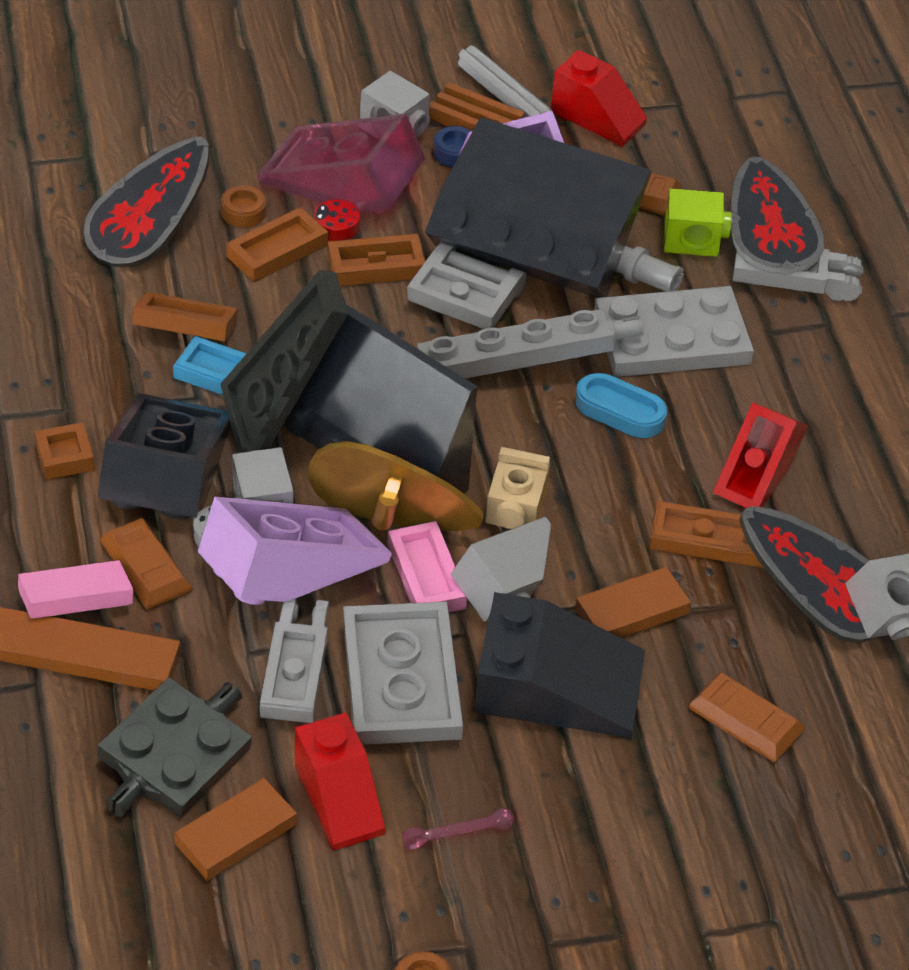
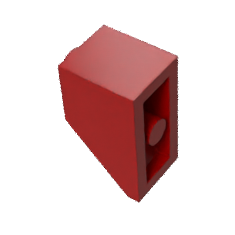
M577 50L554 71L551 110L554 114L622 147L646 125V115L614 66Z
M752 402L713 493L745 508L751 506L763 508L790 469L809 425L767 406Z
M347 712L295 727V769L333 851L385 835V826L367 754Z

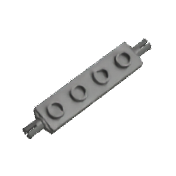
M603 309L594 311L581 310L572 315L546 320L533 319L524 324L503 328H485L479 332L455 337L442 336L432 341L418 343L417 349L463 378H471L614 351L617 339L642 336L644 331L640 315L612 321L604 313Z

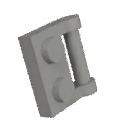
M440 242L407 286V300L482 329L494 328L512 300L518 298L522 293L527 274L515 268L507 271L456 252L454 246Z

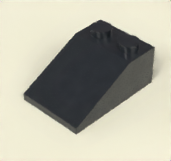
M138 393L105 441L98 498L112 500L115 506L124 509L146 507L160 510L164 516L173 519L197 518L198 513L207 500L231 427L227 411Z
M494 592L477 676L474 713L632 738L645 650L547 600Z

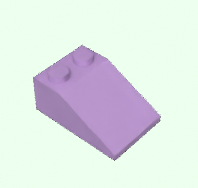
M215 496L198 549V553L213 568V572L221 577L234 591L235 597L253 605H261L265 600L287 602L388 563L392 554L346 508Z

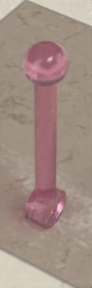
M500 808L495 811L493 816L424 831L420 827H413L402 834V839L407 849H417L429 840L494 826L501 830L508 829L514 822V816L510 810Z

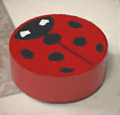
M332 199L321 203L315 210L314 220L328 231V241L349 240L358 233L360 228V212L353 203L341 199Z

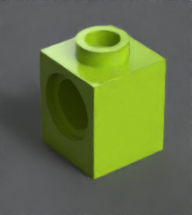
M669 188L664 222V252L718 257L721 239H729L732 214L731 212L724 211V193Z

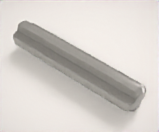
M470 45L466 50L462 49L458 54L460 57L458 65L505 105L525 112L524 118L552 111L551 108L476 46Z

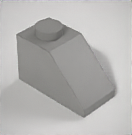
M546 517L471 544L451 572L452 577L484 622L489 621L494 592L531 598L530 596L543 580L551 531V523Z

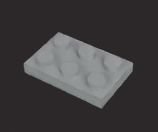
M731 286L596 298L594 310L603 309L604 313L612 321L640 315L643 324L644 334L642 336L617 339L615 350L607 352L614 377L752 364L754 350Z
M447 602L343 606V627L352 721L362 745L462 739L463 721Z

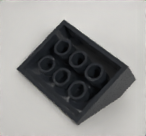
M480 117L440 190L425 233L435 246L443 242L454 246L456 252L509 270L515 268L526 272L528 276L596 298L607 297L652 171Z
M346 304L347 317L283 425L293 435L302 437L319 449L330 443L346 441L369 445L422 468L451 484L463 494L469 490L477 386Z

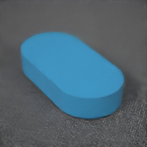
M604 373L589 374L578 382L575 403L579 411L584 415L638 438H650L663 431L666 424L667 406L657 395Z

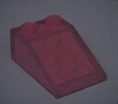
M406 113L296 126L258 173L257 177L262 184L320 203L332 199H341L353 203L359 212L371 211L372 213H381L390 209L395 204V200L413 179V175L425 160V156Z

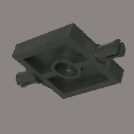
M168 677L98 744L97 757L115 769L124 781L110 797L105 799L107 808L111 812L115 810V815L122 817L140 797H145L146 799L161 803L182 818L251 748L252 736L228 720L224 715L242 699V693L235 685L232 689L233 683L225 682L207 701L196 697Z

